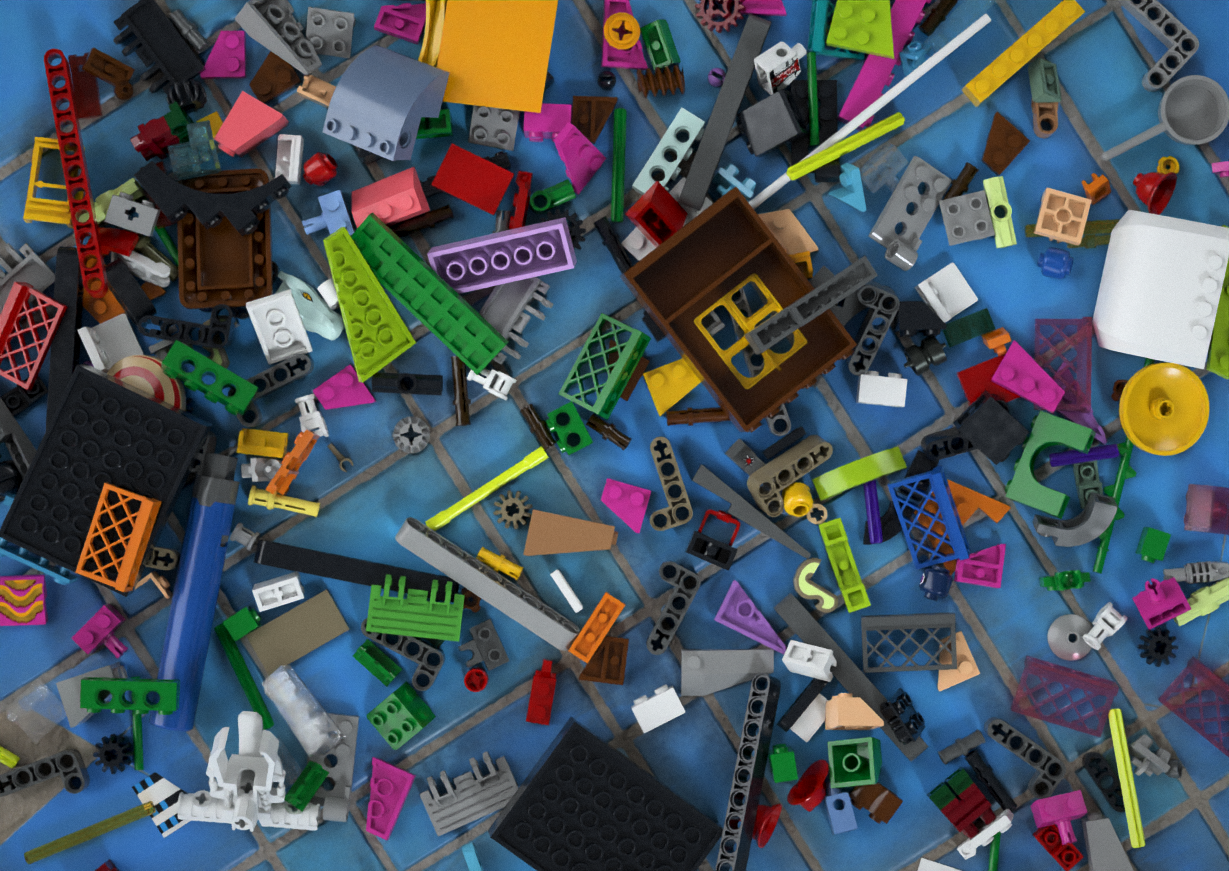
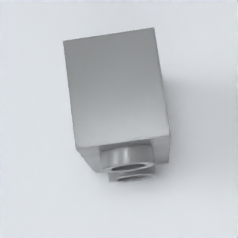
M120 192L119 195H112L104 222L149 237L153 236L161 210L155 208L156 203L144 199L142 203L134 201L133 195ZM135 207L139 216L131 219V214L128 213V210H132Z

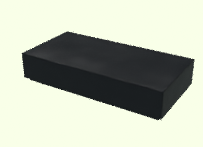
M800 426L763 450L762 453L766 459H769L807 433Z

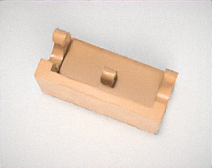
M309 74L304 75V82L302 86L299 85L297 93L310 101L328 108L336 86Z

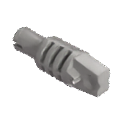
M1216 561L1187 563L1182 568L1163 569V575H1165L1163 578L1164 580H1169L1175 577L1177 582L1185 581L1188 584L1212 582L1229 577V563Z

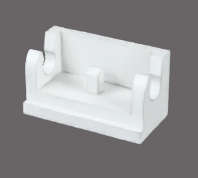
M279 134L274 179L283 174L290 184L300 185L304 138L301 135Z
M292 572L254 584L252 592L259 612L303 599L305 591L304 586L300 582L299 572Z
M790 640L782 658L790 672L831 682L833 678L830 667L837 666L832 650Z

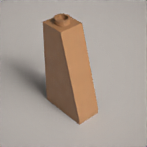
M533 509L523 555L533 556L609 550L611 545L616 546L618 532L614 531L615 526Z

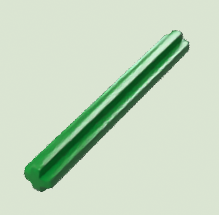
M623 108L614 110L611 222L613 223L623 222L627 111Z
M223 623L217 625L214 630L253 711L258 712L262 716L263 730L274 725L273 719L234 639Z

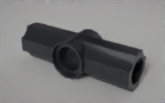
M377 372L372 376V392L442 396L443 376ZM409 377L413 380V387L410 390H404L401 383L403 379Z

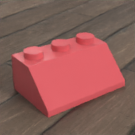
M415 167L352 191V215L357 228L371 213H374L386 226L390 227L430 211Z

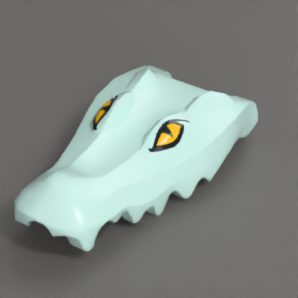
M280 271L277 277L283 282L276 293L291 289L305 329L310 332H316L331 341L337 339L345 328L343 317L333 311L309 284Z

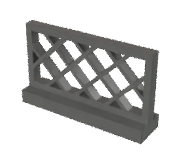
M955 613L861 616L863 672L957 669ZM950 627L951 637L943 644L934 634L940 628ZM927 628L936 629L931 633ZM900 629L906 637L896 645L887 636L893 630ZM904 629L912 630L909 633H907ZM917 629H924L930 634L921 645L911 637ZM876 630L883 637L873 646L867 641L866 631ZM881 630L889 631L886 634H884ZM932 637L942 645L933 656L923 648ZM908 638L918 646L910 657L900 649ZM885 639L895 647L887 657L876 649ZM950 642H951V650L947 647V645H948ZM867 645L872 648V649L868 652V654H867ZM945 648L951 654L952 664H941L935 658ZM921 649L930 657L925 665H918L912 660ZM897 650L907 658L901 666H895L889 661ZM874 651L884 659L878 667H868V657ZM934 660L938 665L929 664ZM909 661L914 664L912 666H906L909 663ZM886 662L890 665L882 667Z

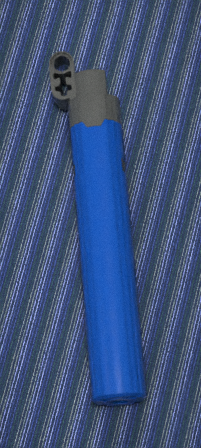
M212 431L209 432L201 450H203V453L200 452L196 461H201L200 465L196 464L195 461L191 470L196 475L157 679L180 680L179 709L173 711L171 715H160L158 711L151 710L149 718L151 725L167 730L186 732L194 727L240 483L234 481L238 458L215 454L217 438ZM154 692L153 703H158L160 696L157 692Z

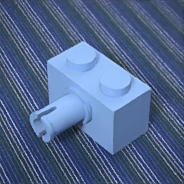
M341 190L318 197L323 212H321L320 216L302 221L303 226L306 227L304 230L307 235L324 228L329 230L330 235L341 227H345L350 236L355 232Z

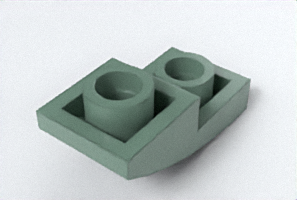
M1097 461L1072 464L1081 509L1086 507L1091 492L1103 495L1102 483L1099 481Z

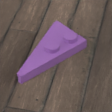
M1062 362L1051 377L1065 391V395L1055 411L1068 421L1093 429L1096 432L1094 440L1101 445H1105L1107 440L1102 427L1098 425L1092 414L1091 406L1086 397L1081 393L1078 382H1075L1068 369V363Z
M733 580L714 620L785 654L787 649L785 644L739 583Z

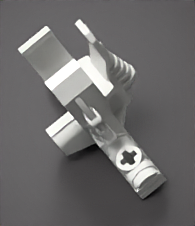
M242 711L238 715L239 755L232 754L229 761L227 759L225 745L229 727L222 728L214 738L206 775L209 776L210 792L205 790L188 794L180 792L178 798V819L232 824V830L236 828L240 830L250 829L251 832L254 831L257 820L264 827L315 831L318 830L321 813L320 804L308 803L302 812L284 801L286 794L284 785L286 771L283 770L278 756L279 740L270 731L263 730L262 716L258 712ZM273 782H279L277 788H273Z

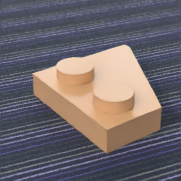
M962 631L956 632L957 669L938 670L937 689L939 692L980 674ZM951 635L940 639V641L944 644ZM951 642L947 645V647H948L950 650H951ZM944 648L939 653L938 661L941 664H952L951 654Z

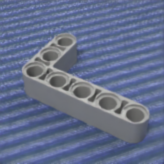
M1116 0L1168 48L1164 55L1142 78L1144 89L1148 92H1155L1162 88L1199 48V41L1192 32L1157 0H1140V4H1134L1131 0ZM1148 10H1153L1157 14L1156 20L1148 17ZM1165 26L1172 27L1174 31L1173 36L1166 34ZM1182 41L1190 44V51L1183 50ZM1166 58H1171L1175 62V68H1170L1166 65ZM1151 75H1156L1159 78V85L1152 84L1150 81Z

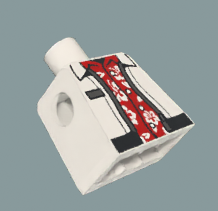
M779 42L754 59L759 86L768 94L772 95L785 89L800 74L799 59L807 54L803 45L797 43L790 48L786 43Z

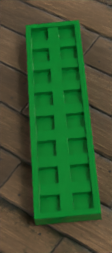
M371 213L351 235L352 240L377 280L476 375L506 346L508 341L374 213Z

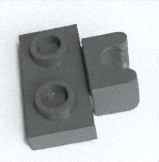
M491 619L469 628L473 640L458 646L459 651L467 649L472 651V658L465 663L467 668L483 661L487 670L490 671L510 661Z

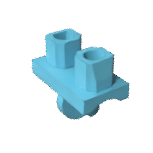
M729 164L724 169L721 167L712 180L718 186L716 191L723 196L734 187H737L745 199L749 201L754 194L753 190L756 183L750 178H746L742 183L735 178L739 170L733 164Z

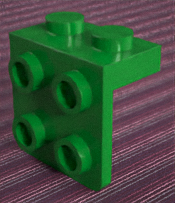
M407 681L367 714V719L394 750L400 748L436 717Z

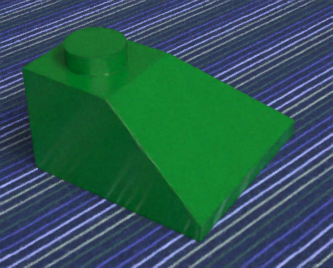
M865 737L827 742L830 785L832 789L877 784L882 766L881 742L879 739Z

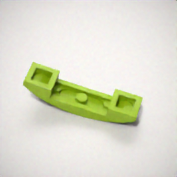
M894 447L838 467L812 479L820 501H823L853 487L907 469L899 447Z
M841 518L819 524L822 540L848 613L871 606L853 558Z

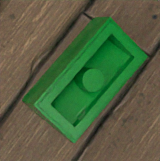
M658 19L640 28L654 71L656 67L662 70L665 66L670 67L681 62L665 19Z

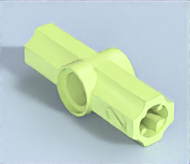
M1003 176L983 180V186L995 233L996 249L1016 245L1017 242L1011 217L1012 208L1008 203ZM995 207L1004 209V218H998L995 215Z
M135 178L129 179L118 188L109 190L95 199L94 208L97 225L105 221L112 195H119L120 192L133 195L134 201L145 195L143 188ZM82 214L79 217V222H86L89 219V214Z
M1229 577L1191 593L1190 597L1187 598L1191 610L1173 618L1176 624L1182 626L1200 615H1207L1218 609L1220 604L1228 601Z

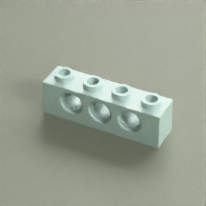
M681 107L633 183L632 189L644 195L656 182L652 179V173L659 170L665 175L660 184L668 191L669 188L666 187L670 179L675 181L682 170L679 168L680 163L683 159L687 161L694 151L691 148L695 140L699 142L703 137L705 121ZM679 132H686L689 135V140L684 143L679 142L676 135ZM668 151H673L677 155V159L674 162H668L665 160L664 154Z

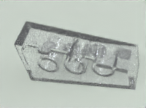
M281 665L261 683L265 688V694L274 702L309 757L326 755L345 738L342 731L290 665Z

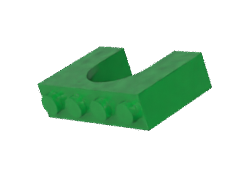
M1040 411L1038 416L1035 415L1032 420L1030 437H1027L1023 442L1022 449L1024 452L1021 459L1018 458L1015 462L1013 469L1015 474L1013 479L1007 482L1005 487L1007 494L1005 497L1062 519L1070 497L1064 493L1042 486L1037 481L1034 473L1035 461L1044 449L1056 445L1065 446L1088 455L1096 432L1088 427Z

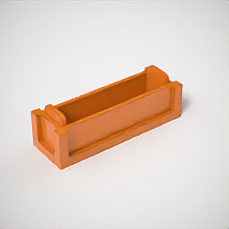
M606 592L568 651L588 664L626 604Z

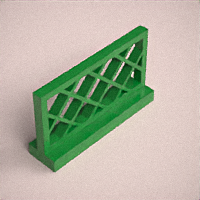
M601 313L558 394L608 420L651 338L645 333ZM605 321L611 323L613 331L603 335L601 329ZM626 331L632 333L628 342L620 343L619 334ZM614 336L616 346L606 350L604 340ZM600 342L602 352L592 355L591 347L593 344ZM618 351L619 359L617 362L610 364L608 354ZM603 357L605 367L595 370L593 360ZM589 362L591 372L581 376V366ZM607 371L608 379L606 383L599 385L597 375ZM592 377L595 387L584 390L582 381ZM578 383L580 393L572 396L567 394L571 385ZM596 392L597 400L592 407L588 405L586 395Z

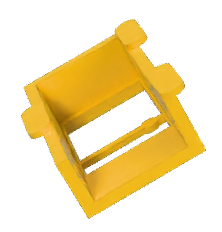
M35 137L23 219L26 223H32L35 220L66 224L69 228H73L68 199L66 202L36 198L37 186L39 188L50 187L66 189V186L38 181L43 148L59 150L58 139ZM70 147L68 151H74L75 154L77 147ZM81 169L73 170L71 177H78L81 174ZM84 191L77 192L75 199H83Z

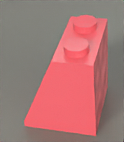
M242 91L214 140L219 143L217 147L227 155L234 157L236 154L243 157L286 127L289 121L283 114Z

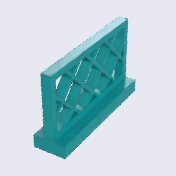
M812 0L807 53L815 52L816 56L823 55L863 61L865 53L862 52L853 54L843 48H836L834 51L824 50L825 40L828 35L826 36V28L830 30L827 18L834 13L835 7L830 0Z

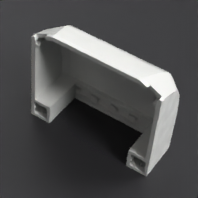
M1128 210L1113 228L1110 236L1092 320L1098 345L1117 352L1204 369L1229 258V228Z

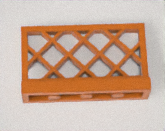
M104 483L75 573L113 586L121 592L132 591L162 501L142 496L110 483ZM109 490L117 492L121 502L110 506L107 500ZM132 499L142 501L139 511L132 514L127 502ZM123 505L128 517L117 521L112 509ZM108 512L113 524L103 529L100 517ZM130 520L133 530L130 535L125 537L120 524ZM115 527L120 540L110 544L105 532ZM101 535L106 547L96 551L92 542L94 537ZM122 542L126 552L123 557L117 559L112 547ZM108 550L113 562L103 566L98 554ZM91 557L94 558L99 568L93 572L84 570L86 560ZM112 565H115L118 571L116 581L109 579L105 572V569Z

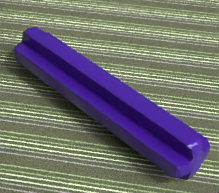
M1117 444L1091 447L1088 455L1076 450L1051 453L1049 461L1051 467L1117 458L1119 456V449Z
M876 479L864 483L863 486L870 543L880 544L883 541Z

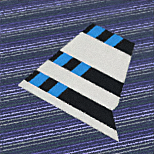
M153 773L132 787L164 838L192 821L178 819L177 813L180 792L188 793L159 774Z

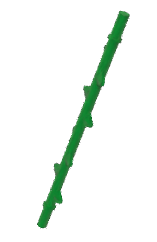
M1146 358L1144 367L1154 364L1155 359ZM1127 436L1125 442L1117 444L1121 459L1115 483L1103 488V492L1114 498L1117 506H1119L1125 479L1136 477V472L1129 466L1134 444ZM1119 507L1109 527L1098 536L1100 543L1099 547H1097L1098 551L1093 572L1102 574L1107 551L1109 552L1108 546L1114 522L1125 516Z

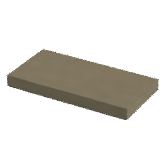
M326 589L246 636L267 674L271 675L345 633L350 628L330 592Z

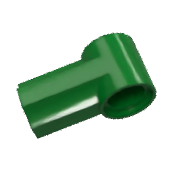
M567 179L547 189L533 193L530 199V209L534 213L541 215L552 208L575 199L576 195L569 180ZM542 197L546 200L547 205L543 208H538L535 206L534 200Z

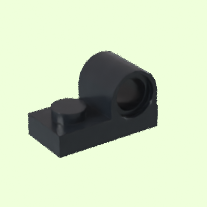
M918 450L904 478L932 471L939 463V460H930L925 453ZM929 478L920 480L916 487L926 492L930 483ZM903 485L899 486L897 492L908 496L911 489ZM914 491L910 498L920 502L923 496Z

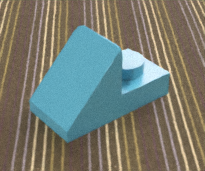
M849 163L840 165L841 174L839 178L843 187L828 194L861 212L867 211L859 167Z

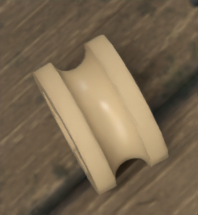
M813 504L812 509L806 514L808 521L813 524L823 523L828 515L826 508L821 504ZM815 507L823 511V516H820L821 519L818 521L810 516V513L814 512L812 509Z

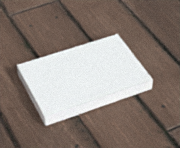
M291 289L246 303L247 311L269 365L289 359L297 354H306L313 351Z

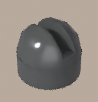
M1169 760L1167 764L1170 768L1165 774L1170 778H1181V760Z

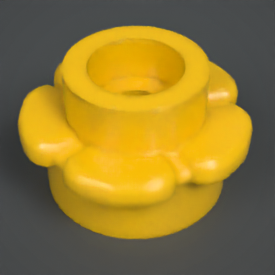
M1172 156L1162 157L1158 161L1157 172L1164 174L1174 172L1178 174L1180 166L1176 158Z

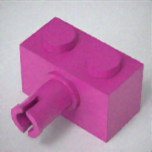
M1175 577L1162 582L1152 578L1153 584L1151 585L1149 581H1146V590L1141 591L1132 598L1149 630L1191 610Z
M111 604L104 605L71 638L87 654L94 653L104 644L119 659L129 649L114 635L115 631L126 619Z
M1081 790L1039 799L1030 806L1037 828L1057 825L1062 845L1077 841L1071 821L1082 818L1088 813Z

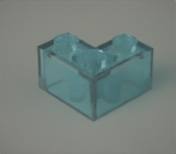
M210 120L187 124L190 141L168 146L175 181L221 172Z

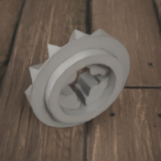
M409 416L401 419L395 425L393 432L395 445L406 453L422 451L430 440L428 425L418 417ZM410 425H412L414 432L421 433L420 436L414 437L413 445H411L409 438L402 436V434L409 432Z

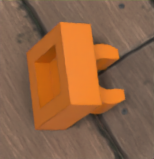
M1095 173L1091 174L1093 182L1087 184L1084 180L1082 181L1086 197L1092 200V205L1111 193L1109 180L1103 174L1100 177Z
M1003 327L981 335L983 343L989 349H993L994 353H997L998 356L1007 353L1004 344L1011 342V338Z

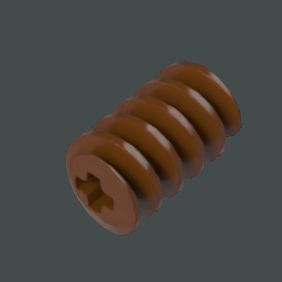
M674 65L671 72L669 67L665 66L663 73H661L659 67H656L654 74H652L650 68H647L645 75H643L641 69H637L638 93L642 92L645 98L648 97L649 91L652 92L654 97H657L658 90H661L663 96H666L668 89H670L672 95H675L677 88H679L681 94L685 93L683 67L682 71H680L678 66Z

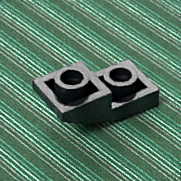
M37 376L32 390H26L16 385L17 387L2 395L1 399L13 417H15L48 394V389L40 377Z

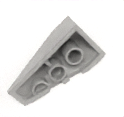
M287 0L248 1L235 17V20L250 37L305 75L321 67L322 63L311 42L306 40L301 32L303 27L300 22H296L292 14L294 10Z
M681 649V696H705L753 680L754 676L759 673L767 675L774 673V649Z

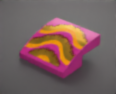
M45 575L0 576V626L47 624Z

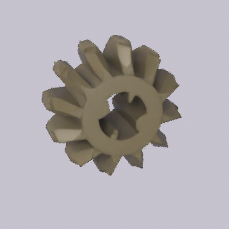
M508 490L509 499L500 494L499 497L503 504L494 502V505L501 507V510H496L493 514H502V517L497 522L500 524L506 519L505 528L508 529L511 521H513L514 529H518L517 520L526 525L527 522L522 517L524 515L531 518L532 514L525 512V509H531L533 506L532 504L524 506L523 503L529 499L528 496L519 500L521 491H517L515 498H513L512 491ZM515 503L518 505L516 508H519V513H514L513 516H510L507 506H512Z

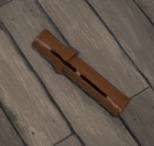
M690 407L687 410L666 411L667 426L677 424L693 426L694 423L731 421L721 407L692 409Z

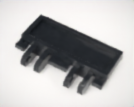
M140 0L114 21L119 30H122L127 25L129 26L113 39L116 45L123 43L134 34L137 36L136 40L122 50L124 56L136 52L146 67L156 62L154 66L141 75L142 81L150 80L160 71L164 73L162 78L150 86L149 90L151 93H155L161 88L166 93L169 87L174 86L176 82L189 81L206 70L155 0Z

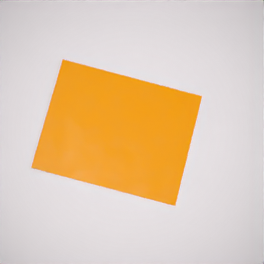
M447 0L437 68L450 72L442 102L541 113L558 0Z

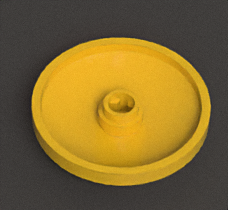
M1164 362L1148 365L1137 371L1129 379L1122 391L1119 403L1120 422L1128 439L1139 449L1150 454L1162 456L1181 453L1195 444L1206 428L1209 418L1207 391L1199 377L1182 365Z

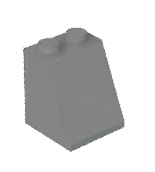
M120 662L56 683L71 728L86 722L95 714L87 712V708H80L81 679L84 677L128 678L126 669L123 665H120ZM101 691L103 700L109 701L112 698L110 691Z

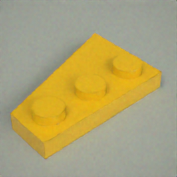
M683 358L643 373L659 417L701 383Z

